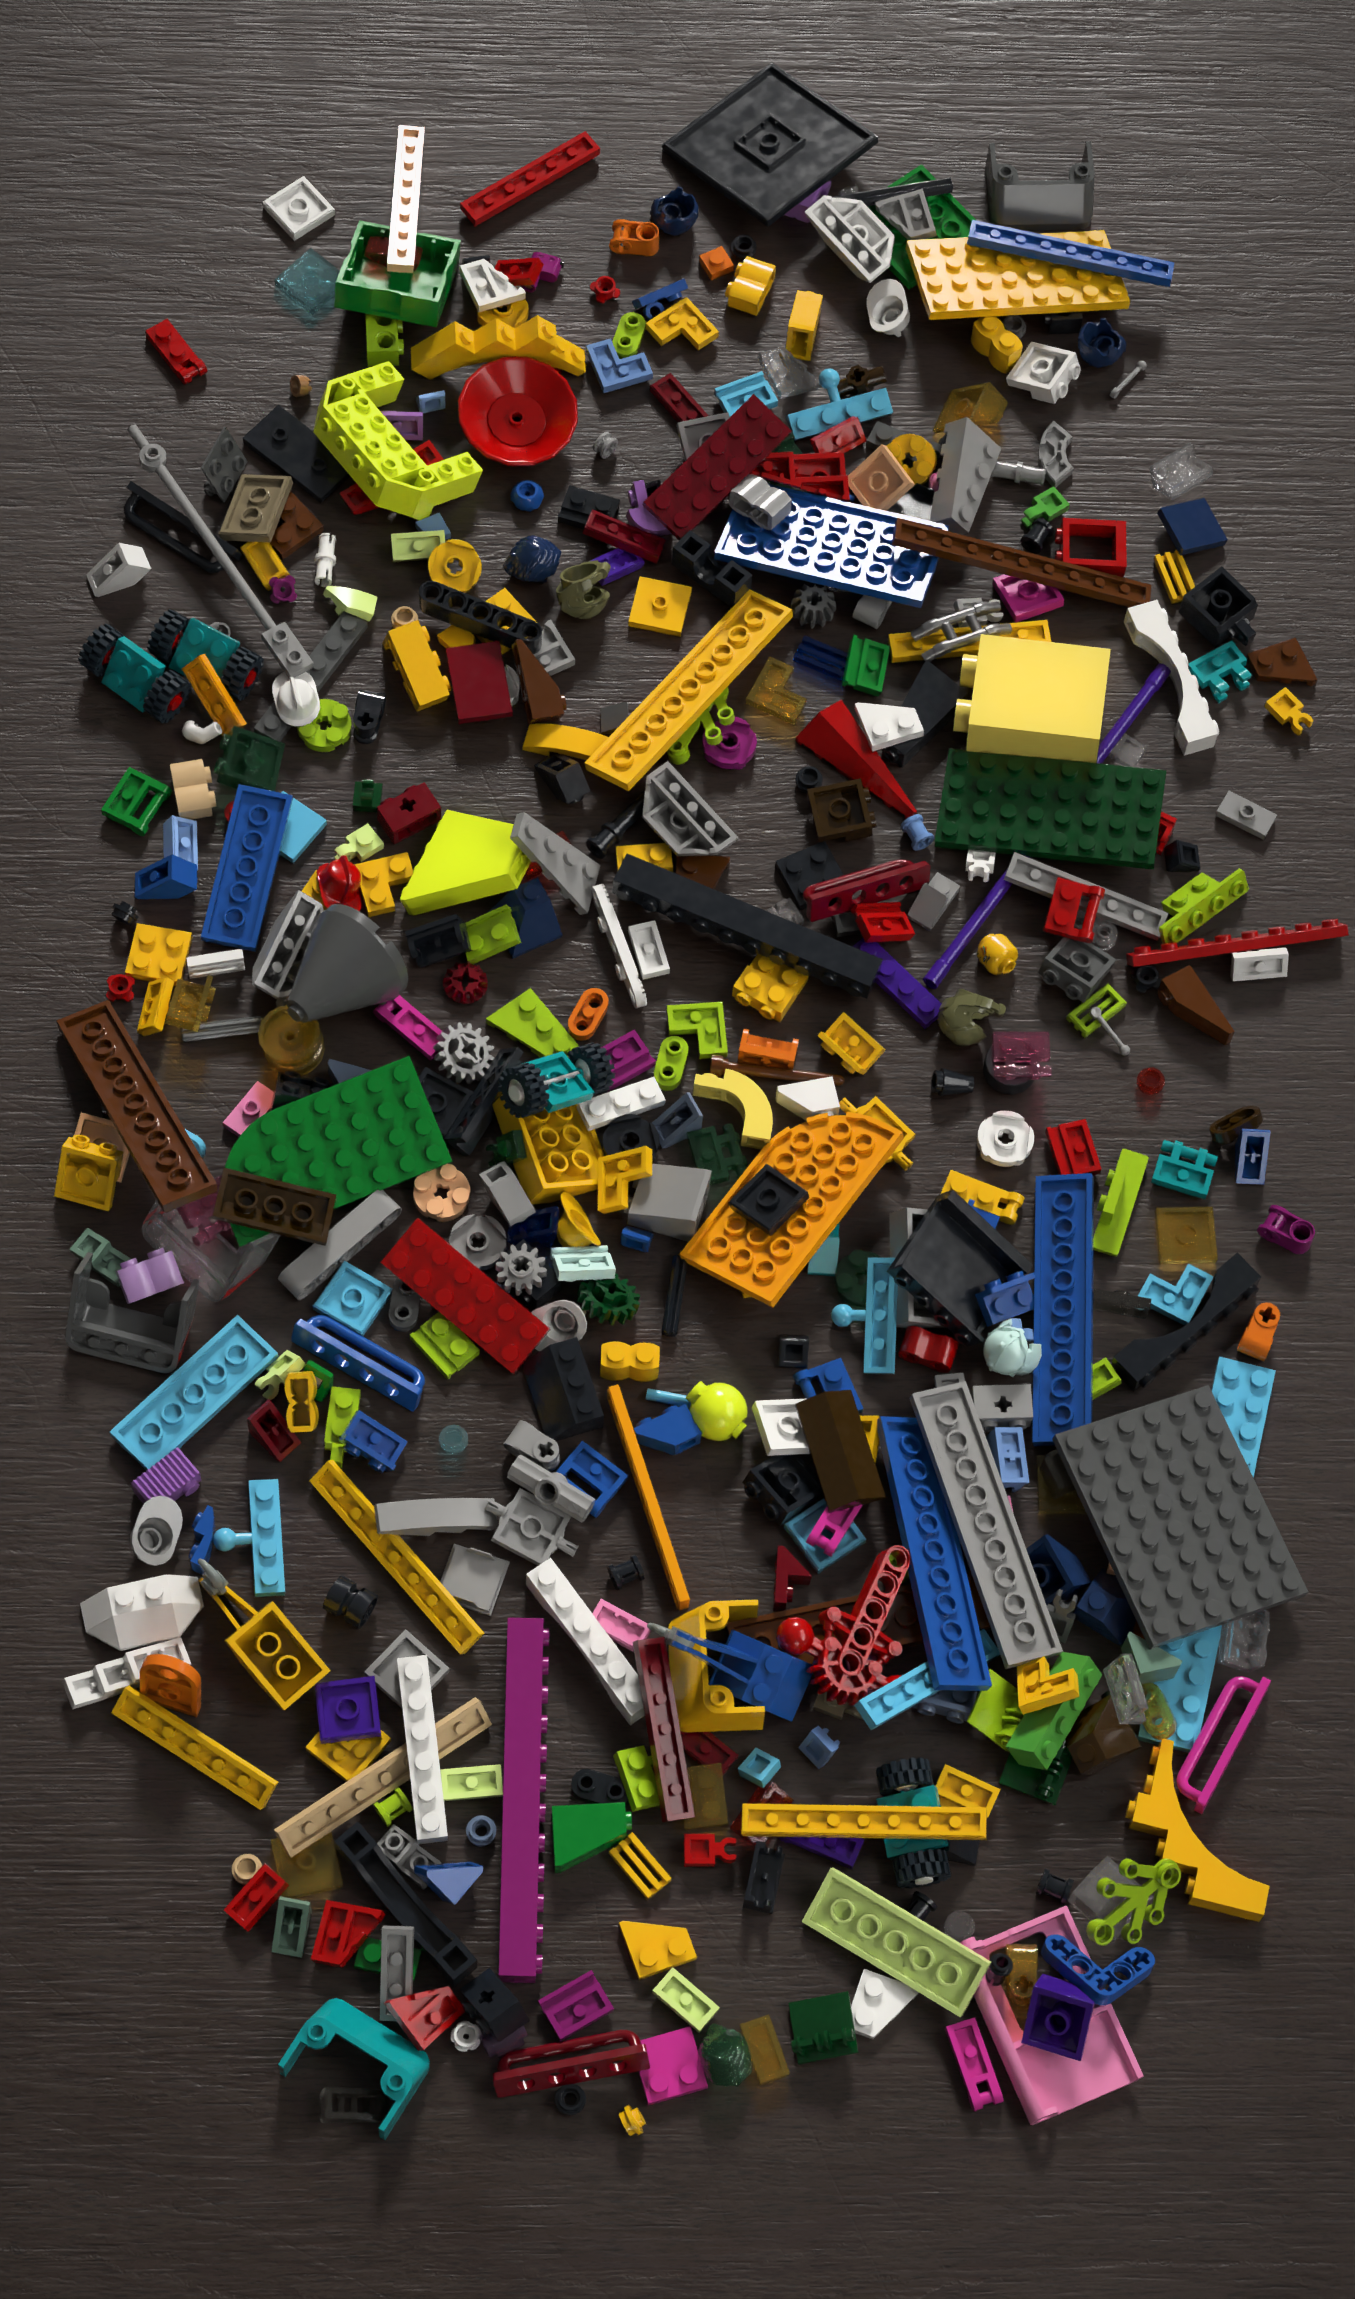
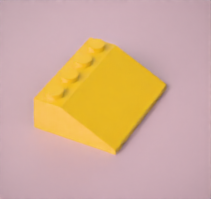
M499 1097L492 1106L517 1177L531 1204L559 1201L563 1192L577 1196L598 1190V1158L603 1157L604 1153L595 1129L587 1131L576 1108L577 1104L550 1113L544 1108L542 1112L523 1118H516L515 1115L509 1114L510 1109L504 1108L505 1100L501 1101Z

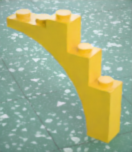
M538 315L516 328L495 318L475 331L454 321L411 347L412 370L430 380L451 370L491 362L502 357H530L576 376L586 372L585 350L556 335V325Z
M1162 1738L1158 1747L1153 1746L1151 1750L1149 1764L1154 1765L1152 1775L1147 1774L1143 1792L1148 1794L1138 1792L1134 1801L1129 1800L1125 1818L1130 1819L1128 1829L1164 1837V1839H1158L1155 1856L1160 1857L1159 1861L1165 1858L1171 1859L1177 1863L1181 1872L1193 1875L1188 1876L1185 1887V1894H1189V1905L1259 1922L1265 1913L1270 1886L1246 1878L1227 1867L1209 1852L1194 1834L1181 1811L1174 1789L1172 1772L1174 1741Z

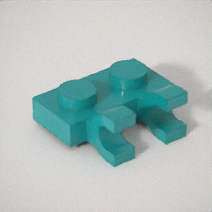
M1232 640L1188 663V669L1191 675H1195L1198 685L1202 689L1209 685L1211 693L1218 703L1227 699L1228 695L1225 692L1230 688L1222 679L1223 677L1231 674L1235 685L1242 691L1249 687L1250 683L1247 680L1252 676L1244 668L1247 658Z

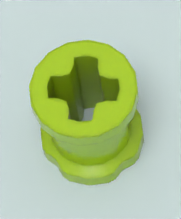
M399 1787L394 1790L395 1793L381 1803L375 1802L373 1804L379 1817L387 1827L392 1825V1820L405 1811L411 1812L413 1810L409 1800Z

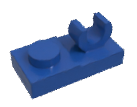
M682 279L635 299L632 303L635 309L644 306L643 316L646 320L652 318L650 313L651 307L657 310L658 315L664 311L663 305L657 302V300L667 298V301L671 302L682 297L681 291L687 289L688 286L685 279Z

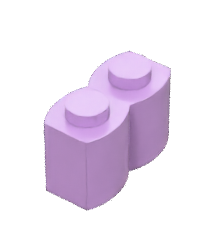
M160 1248L147 1253L149 1259L138 1263L137 1259L133 1258L120 1263L121 1269L115 1272L127 1304L184 1283L172 1251L165 1253L164 1248Z

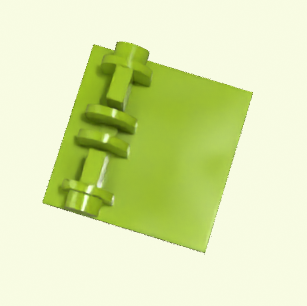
M989 1669L992 1686L987 1691H979L967 1723L1009 1752L1006 1745L1024 1716L1018 1707V1689L992 1669Z

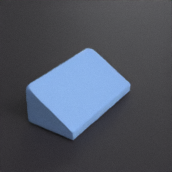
M172 815L163 824L164 858L173 854L197 864L198 871L197 821Z

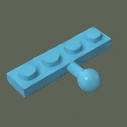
M830 368L823 370L819 375V383L824 389H827L831 403L786 416L789 429L792 431L793 442L819 435L852 416L858 417L859 422L862 423L891 415L893 409L887 389L882 388L841 400L837 388L840 381L838 372Z
M868 1258L866 1310H852L846 1304H839L831 1312L832 1321L839 1327H846L852 1321H865L864 1373L895 1374L898 1285L887 1272L895 1258Z
M278 1479L249 1480L251 1533H234L229 1528H221L215 1532L213 1543L218 1550L224 1552L230 1551L235 1545L252 1544L255 1597L285 1596Z

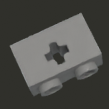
M1031 1384L972 1387L970 1394L984 1432H991L994 1427H1022L1023 1430L1026 1427H1030L1033 1420ZM998 1406H1002L1003 1411L1006 1412H1001V1409Z

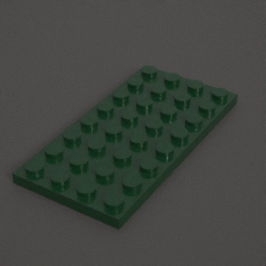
M949 748L934 841L935 847L960 850L969 849L1013 855L1016 852L1027 857L1154 870L1166 770L969 752Z

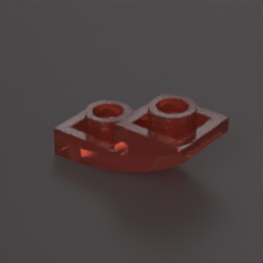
M370 236L364 256L375 263L387 267L389 238ZM416 245L414 272L419 266L423 248Z

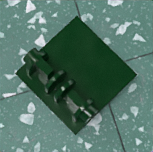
M1064 1740L1047 1770L1019 1765L1010 1753L999 1784L1056 1805L1072 1761L1066 1741Z
M848 1991L788 2003L794 2040L791 2041L793 2052L797 2054L798 2064L859 2053Z

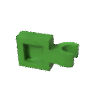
M1053 486L1033 498V507L1023 512L1026 517L1021 519V522L1027 529L1032 527L1033 520L1043 517L1049 522L1067 512L1070 504Z

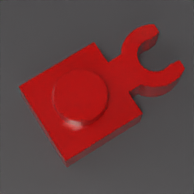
M684 1834V1867H715V1858H720L726 1863L735 1862L736 1855L727 1854L724 1848L726 1846H735L736 1839L727 1837L721 1842H715V1834Z

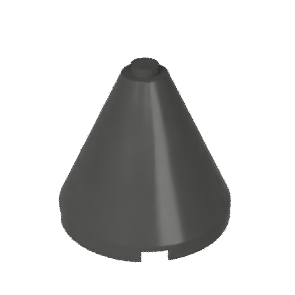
M333 904L317 917L287 1001V1012L293 1020L306 1023L391 1001L406 989L408 973L401 954L392 941L387 945L375 933L380 927L360 911L343 904Z

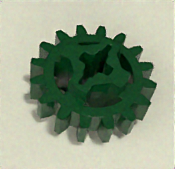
M615 1273V1279L583 1280L577 1292L579 1294L577 1302L583 1303L581 1306L582 1311H590V1318L597 1316L600 1323L608 1320L610 1325H614L617 1320L623 1325L626 1319L631 1321L634 1314L637 1313L640 1302H638L640 1294L634 1293L636 1290L635 1286L627 1285L628 1279L620 1280L618 1274Z

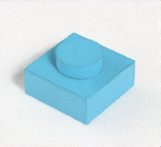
M755 1747L738 1767V1772L741 1777L764 1788L781 1768L779 1759Z

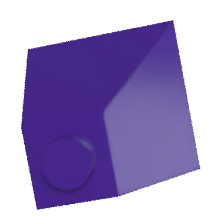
M1042 1974L1033 1986L1021 2043L1081 2061L1095 2002L1073 1983Z

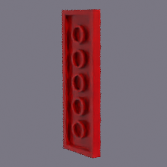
M419 1218L414 1221L380 1262L512 1374L519 1369L551 1330Z

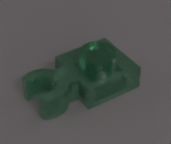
M512 1130L496 1138L497 1144H489L486 1147V1151L494 1152L493 1160L489 1161L490 1166H495L502 1161H505L507 1165H511L527 1158L522 1130Z

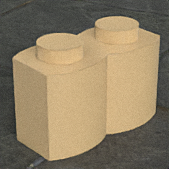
M203 759L170 764L179 817L192 820L213 816L212 808L217 807L215 793L214 791H209L207 783H212L210 767H204Z

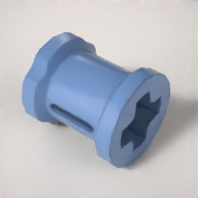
M915 814L901 823L900 828L903 832L907 833L912 841L911 847L913 850H922L934 841V835L929 833L923 824L922 815Z

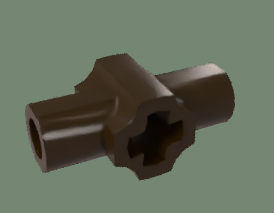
M860 365L851 367L846 378L840 379L837 386L840 397L849 394L857 396L868 393L874 389V386L886 383L887 378L884 368L879 366L867 370V368H862Z

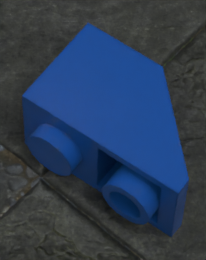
M686 1404L680 1407L677 1405L668 1407L662 1412L661 1416L651 1419V1417L645 1418L633 1428L638 1444L672 1455H677L701 1443L702 1433Z

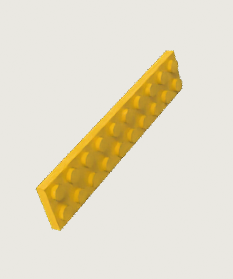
M749 589L585 762L586 770L630 791L792 619V609Z

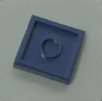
M1205 498L1162 507L1157 513L1180 556L1224 546L1228 540Z

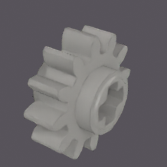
M524 1243L520 1251H517L516 1247L511 1245L509 1255L506 1252L500 1253L501 1261L496 1262V1270L499 1272L497 1274V1281H505V1291H509L514 1287L516 1296H519L521 1289L525 1288L526 1292L530 1295L532 1294V1285L539 1288L542 1287L541 1278L547 1276V1269L543 1267L545 1265V1257L537 1258V1248L527 1252V1245Z

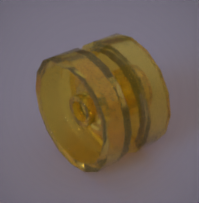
M287 1005L279 1006L265 1016L261 1021L258 1031L259 1043L265 1060L271 1069L277 1073L278 1071L284 1073L285 1071H294L301 1076L306 1075L319 1065L325 1052L324 1037L319 1022L317 1020L306 1023L295 1021L288 1014Z

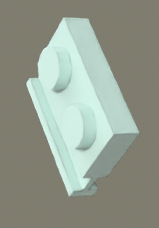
M607 1245L551 1248L550 1259L553 1260V1267L558 1281L573 1282L576 1280L593 1279L597 1281L598 1279H615L616 1268L611 1254L608 1253Z

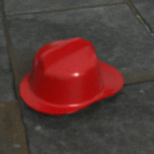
M345 855L330 863L321 865L317 870V880L320 896L326 909L333 904H343L360 911L362 899L359 888L361 882L359 869L349 862Z

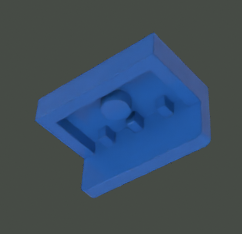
M360 1410L355 1412L338 1440L345 1445L343 1449L355 1457L360 1455L369 1460L368 1465L380 1473H383L384 1470L386 1472L394 1471L396 1467L395 1462L408 1442Z

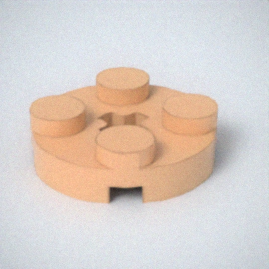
M446 1164L419 1175L414 1182L413 1198L415 1206L423 1216L427 1218L429 1216L437 1219L439 1222H447L458 1218L464 1213L470 1200V1185L466 1176L452 1164ZM438 1188L448 1190L447 1198L442 1199L441 1196L435 1197L434 1194Z

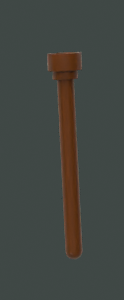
M721 1055L711 1056L709 1071L710 1074H714L718 1078H721V1075L724 1076L725 1069H729L747 1076L799 1082L833 1077L835 1086H841L845 1081L842 1075L732 1063L728 1062V1059H723Z

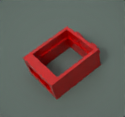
M1062 519L1061 527L1056 528L1055 544H1059V551H1056L1055 560L1124 577L1127 567L1126 521ZM1069 536L1112 538V560L1069 558Z

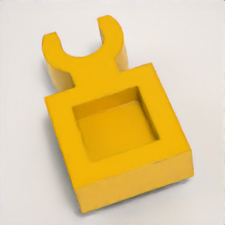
M1286 687L1266 701L1264 707L1282 725L1289 721L1291 729L1296 735H1300L1303 730L1298 723H1304L1308 728L1312 726V717L1306 713H1301L1304 705Z

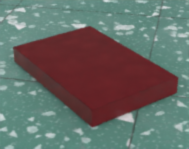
M494 641L446 648L458 723L463 724L512 717L513 712L500 642Z

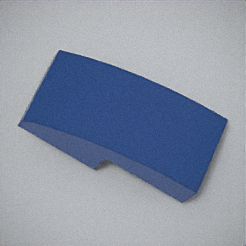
M207 1505L204 1513L199 1512L192 1525L195 1540L199 1541L200 1544L196 1542L193 1545L189 1559H191L192 1570L201 1575L204 1573V1570L198 1564V1559L201 1558L209 1562L214 1546L215 1516L213 1507Z

